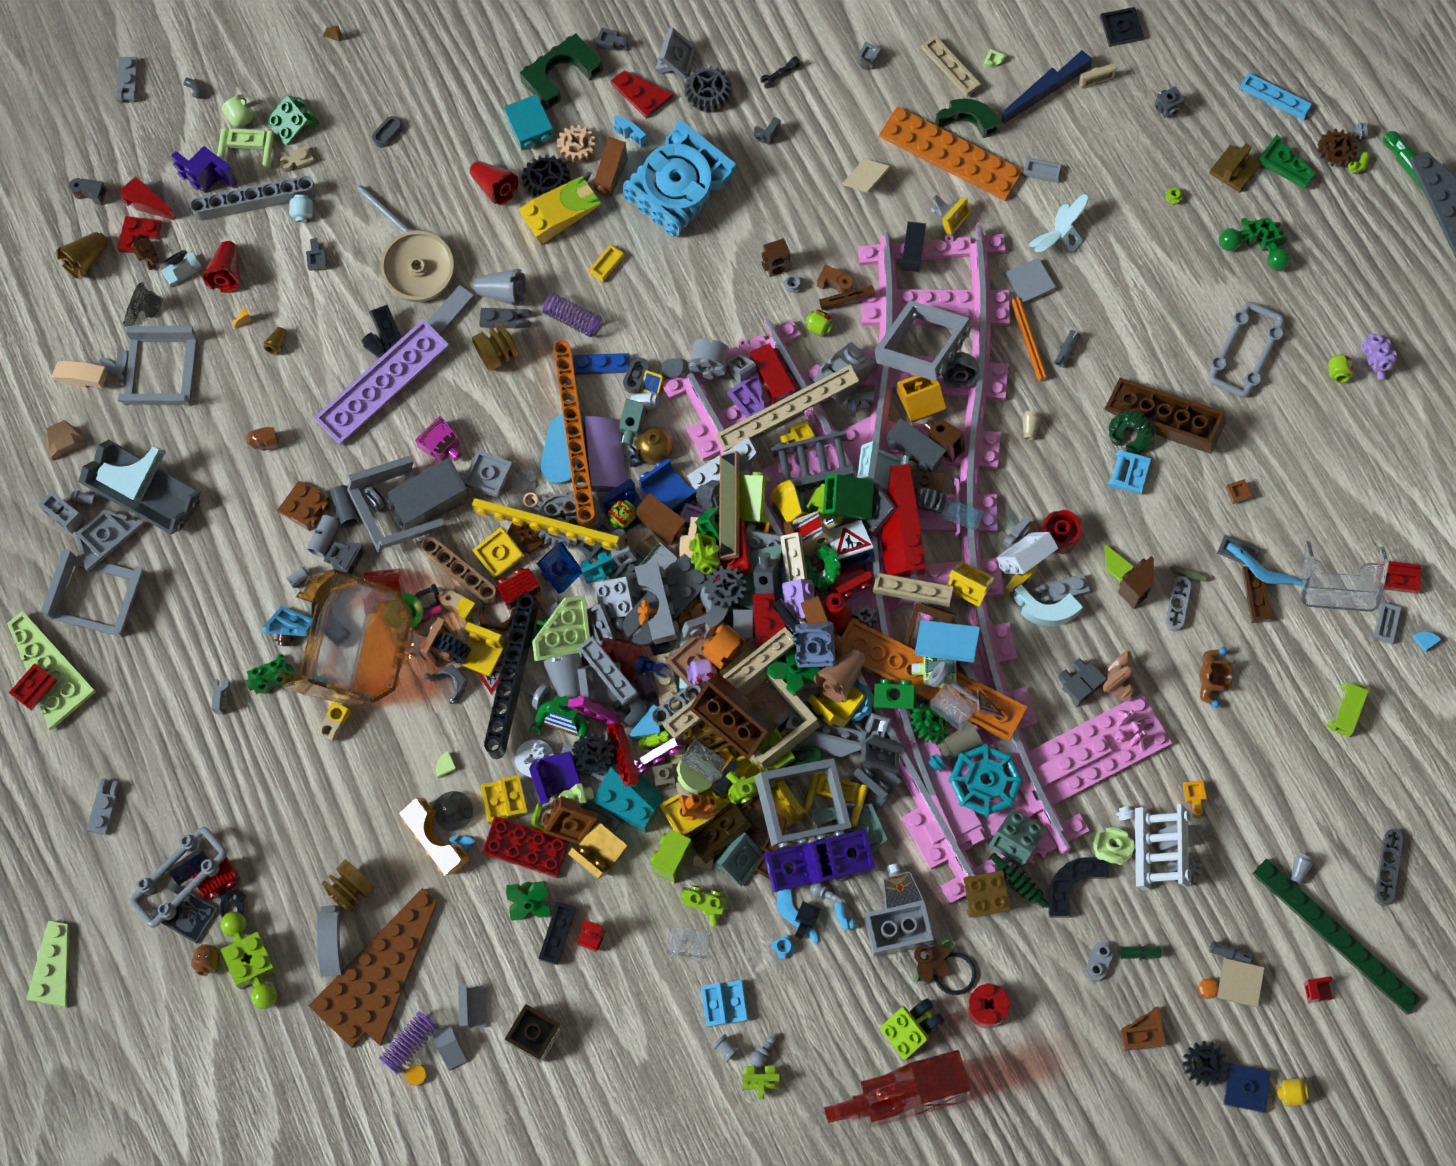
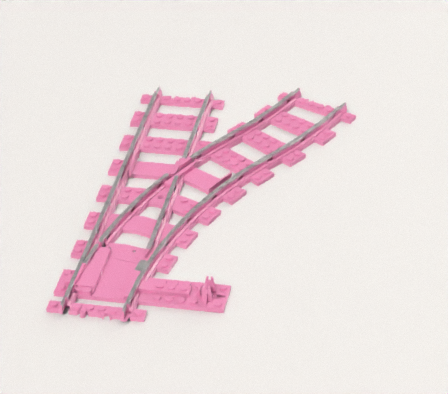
M980 222L976 224L977 238L975 243L971 244L970 237H960L953 241L954 238L950 234L945 236L944 241L941 239L924 240L921 261L970 257L972 290L897 289L896 263L902 262L905 241L892 243L888 230H885L884 237L880 238V244L858 246L860 266L878 264L879 289H874L876 296L861 299V326H880L879 343L909 300L970 318V326H973L972 356L979 365V379L973 385L967 387V384L961 385V388H954L945 384L942 374L938 379L942 395L968 397L964 429L957 428L963 432L965 451L953 463L946 457L940 463L961 466L960 493L959 479L955 478V494H945L947 502L942 513L929 512L918 507L917 510L921 532H956L955 540L959 538L960 534L962 561L996 578L980 607L976 606L975 608L974 604L967 601L971 626L980 627L974 663L956 661V671L1027 706L1010 742L972 724L983 744H988L990 747L1013 755L1014 763L1020 776L1023 778V783H1021L1014 800V806L990 814L989 817H984L981 813L964 806L961 807L951 783L948 782L958 756L946 761L937 746L939 744L938 741L932 744L931 740L925 742V737L919 738L920 733L914 732L913 730L916 727L911 725V722L914 720L910 717L912 715L911 709L874 707L875 683L880 682V679L883 678L862 668L855 681L870 688L872 693L871 712L890 719L884 738L905 745V750L899 754V771L896 775L902 778L918 808L902 816V820L930 870L948 861L954 871L956 878L940 886L949 905L966 897L964 877L997 872L995 870V863L992 860L974 868L966 851L993 838L1012 809H1015L1029 819L1036 815L1041 826L1046 829L1025 865H1034V855H1039L1044 860L1046 854L1057 848L1061 854H1066L1071 851L1069 842L1087 834L1090 830L1080 813L1062 822L1054 806L1172 744L1142 693L1028 751L1022 736L1021 729L1035 726L1038 724L1026 687L1007 692L1000 664L1017 661L1009 622L990 625L986 598L1004 596L1002 574L997 558L981 559L979 532H997L998 530L997 494H978L979 468L997 470L1001 432L982 430L986 399L1005 401L1008 364L990 362L991 326L1009 327L1010 325L1009 290H990L988 255L1005 254L1004 234L984 235ZM765 318L764 325L770 334L768 340H765L761 334L752 338L750 344H748L746 339H741L738 343L739 348L729 349L728 361L738 354L750 359L751 351L770 343L773 349L779 350L781 354L779 361L781 364H785L789 379L792 378L796 385L795 393L813 384V379L817 376L820 366L817 364L801 372L786 344L801 338V334L793 320L774 328L768 318ZM918 318L911 324V326H942ZM862 350L876 361L875 351ZM908 355L931 363L936 359V357ZM688 363L687 374L683 378H669L663 381L662 389L669 401L684 393L690 399L701 421L687 427L686 432L702 461L724 453L715 434L746 419V417L736 404L718 412L703 384L713 379H705L702 374L689 370ZM878 364V367L859 386L874 388V404L871 407L870 417L842 430L846 432L848 440L842 441L846 463L849 467L853 466L856 478L861 447L864 444L874 441L879 443L878 449L897 457L903 456L901 452L893 450L887 445V434L897 423L888 421L892 390L897 391V383L915 376L914 374ZM762 391L765 408L773 405L767 391ZM832 397L798 414L804 413L817 437L831 434L832 431H835L821 404L833 399ZM908 423L929 438V433L923 428L924 425ZM835 443L824 445L828 469L830 471L838 469L839 462ZM816 447L806 449L809 473L812 475L819 474L821 469ZM797 452L787 457L791 478L793 479L801 478L802 476ZM778 461L758 472H762L764 476L770 478V482H766L764 515L768 516V522L771 523L772 527L770 533L783 536L786 535L785 530L772 509L776 504L769 498L773 489L784 479L781 463ZM747 466L743 471H740L746 472L747 475H753L749 466ZM844 518L840 526L859 520ZM759 523L762 530L764 531L766 524ZM882 526L875 536H871L867 532L873 545L875 561L866 564V572L870 571L873 576L872 585L867 590L854 594L846 602L851 607L853 613H858L859 606L866 608L869 605L871 611L876 610V614L873 617L877 618V623L872 622L873 629L894 639L889 611L901 605L914 604L915 606L919 601L873 593L877 573L886 574L881 544ZM814 554L810 558L814 560L812 570L816 573V568L813 567L824 561ZM960 561L926 564L924 575L903 578L947 585L952 569ZM816 590V597L819 596L822 602L824 599L820 592ZM952 594L951 601L964 599ZM926 603V604H929V605H931V606L937 607V605H935V604ZM921 612L919 614L922 620L946 623L942 619ZM864 615L862 619L866 620L868 616ZM917 639L911 640L910 643L916 645ZM893 688L891 690L892 697L899 699L900 691ZM948 713L949 715L946 718L951 720V723L948 725L952 727L949 731V736L968 721L961 718L959 722L960 717L956 715L953 717L954 714ZM937 753L945 763L946 767L943 768L942 772L939 769L935 771L929 764L931 760L930 755L934 756ZM983 754L969 760L973 763L981 761ZM988 754V759L998 763L1002 761L1001 759ZM964 764L960 776L966 777L969 770L966 764ZM1007 764L1003 766L1005 775L1012 777ZM990 776L981 777L983 784L992 782L989 780ZM959 782L966 797L970 793L965 782ZM1006 783L1003 792L1007 796L1013 783ZM972 796L969 799L972 802L984 806V800H981L974 796ZM996 797L993 800H989V806L1002 802L1003 799ZM1045 811H1046V813H1047V815H1048V817H1049V819H1050V821H1051V824H1050V822H1049V820H1048V818H1047V816H1046V814H1045Z

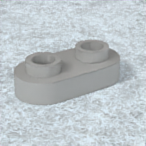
M1099 942L1091 952L1085 968V974L1093 982L1101 981L1106 975L1113 956V948L1109 943ZM1100 949H1105L1107 954L1102 955ZM1093 967L1099 968L1100 972L1098 974L1094 973Z

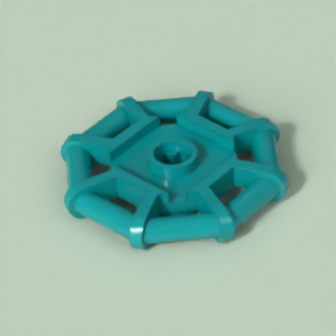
M983 744V746L958 754V760L951 777L948 778V782L951 783L959 805L981 813L984 817H989L990 814L1008 807L1012 808L1021 783H1023V778L1020 776L1012 758L1013 755L990 747L988 744ZM983 754L981 761L973 763L969 760ZM988 754L996 758H999L1002 761L998 763L993 760L988 759ZM964 764L969 767L966 777L960 776ZM1005 764H1007L1012 777L1005 775L1003 771ZM990 776L989 780L992 782L983 784L981 777ZM959 782H965L970 793L966 797ZM1006 783H1013L1007 796L1003 792ZM972 796H974L976 798L984 800V806L972 802L969 799ZM996 797L1003 799L1002 802L989 806V800H993Z

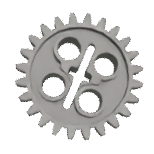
M556 490V495L549 492V498L542 496V502L537 501V507L533 508V512L536 515L578 525L573 491L569 495H567L566 490L563 491V494ZM571 507L574 510L568 511L566 508ZM553 510L556 513L549 514L548 511ZM589 516L582 517L585 520L590 518ZM545 530L535 531V533H540L539 539L545 537V544L551 541L552 547L559 544L561 549L563 544H565L569 549L570 543L575 547L577 546V540H570L564 535L554 536Z

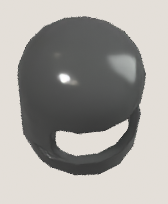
M640 695L636 696L625 706L621 705L622 703L619 700L612 704L616 712L621 710L626 714L624 722L631 726L637 725L649 711L647 704Z

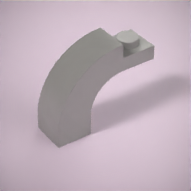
M703 586L699 595L707 614L685 622L681 630L684 639L691 636L696 637L702 634L704 639L709 638L715 634V631L722 624L728 611L727 604H724L723 608L720 607V603L714 606V599H707L710 593L704 592L706 588H709L707 586ZM716 594L718 597L724 599L723 596H721V595H719V594Z
M339 905L322 906L320 913H318L317 952L321 977L338 976L342 973L343 959L340 947L342 907Z

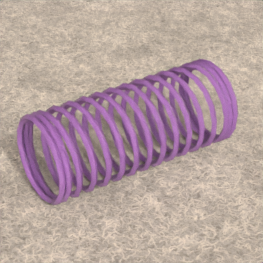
M554 292L548 296L543 306L544 314L553 317L557 321L560 320L561 323L567 324V326L578 330V332L581 331L582 334L585 333L588 337L595 335L601 323V316H595V313L592 314L591 311L588 312V310L581 308V306L574 305V302L570 303V300L567 301L566 298L563 299V297ZM554 296L553 301L549 309L547 310L548 304L551 298ZM562 298V301H561V303H560V305H559L557 311L554 313L555 308L557 307V305H558L560 299ZM565 301V304L562 307L561 312L558 314V311L561 308L562 303ZM569 302L568 307H567L565 313H564L563 316L561 317L562 312H563V310L565 309L566 304ZM572 304V308L569 311L568 316L565 318V315ZM576 306L575 311L573 312L572 317L569 319V316H570V314H571L573 308ZM580 308L578 314L576 315V318L572 322V319L577 309ZM583 310L582 315L580 316L579 321L576 323V320H577V318H578L580 312ZM587 311L586 316L583 319V322L580 324V321L584 313ZM590 314L589 319L587 320V323H586L585 326L583 327V324H584V322H585L587 316ZM594 315L593 320L591 321L589 327L587 328V325H588V323H589L591 317Z
M420 1011L416 1013L418 1018L413 1017L415 1022L410 1020L412 1025L407 1024L408 1028L404 1027L407 1033L401 1031L403 1036L398 1035L399 1039L395 1038L398 1044L392 1042L394 1047L388 1045L391 1051L385 1049L389 1055L382 1052L383 1056L380 1055L378 1057L397 1075L401 1070L394 1063L401 1068H404V1066L398 1060L407 1065L405 1060L398 1054L408 1061L410 1059L402 1051L410 1057H413V1055L407 1049L416 1054L407 1043L416 1050H419V1048L412 1041L422 1047V1044L416 1038L425 1043L416 1032L427 1040L428 1037L421 1030L431 1036L421 1024L432 1032L438 1028L436 1024Z

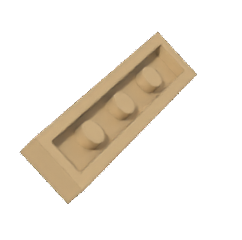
M936 35L922 44L921 49L966 97L980 88L981 84Z
M877 573L873 593L950 607L953 587Z

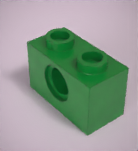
M880 679V682L875 683L874 707L916 708L917 684H912V680H900V683H892V679ZM893 688L900 691L899 699L892 697L891 690Z

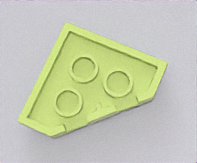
M585 595L566 597L561 601L532 641L535 661L581 653L578 647L590 638Z

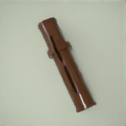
M871 285L860 289L852 288V291L819 299L821 309L824 310L854 301L857 303L861 299L876 295L874 287Z

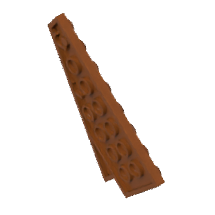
M423 888L342 970L341 975H338L308 1005L351 1048L366 1033L379 1046L383 1043L437 905V901Z

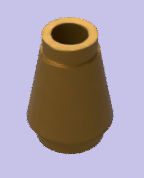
M277 327L264 341V350L272 355L280 352L287 333L286 330L282 327Z

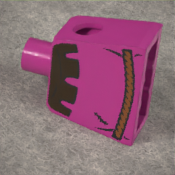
M441 416L415 439L416 445L420 450L440 462L448 456L453 461H457L462 455L457 449L460 445L457 435Z

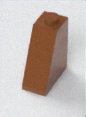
M608 137L594 179L595 191L598 193L612 196L628 161L626 142Z

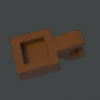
M146 238L133 242L131 247L138 260H144L149 270L156 269V264H159V261L156 257L157 252L150 239Z

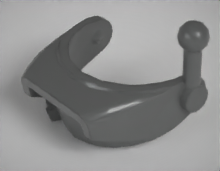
M453 664L432 675L425 673L424 678L430 679L431 682L443 674H449L453 677L456 684L455 694L449 700V703L455 704L462 698L468 681Z

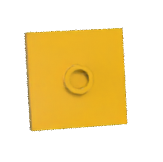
M502 526L472 549L495 580L525 557Z

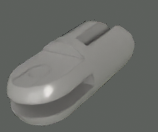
M374 484L359 489L366 504L374 513L387 505V498Z

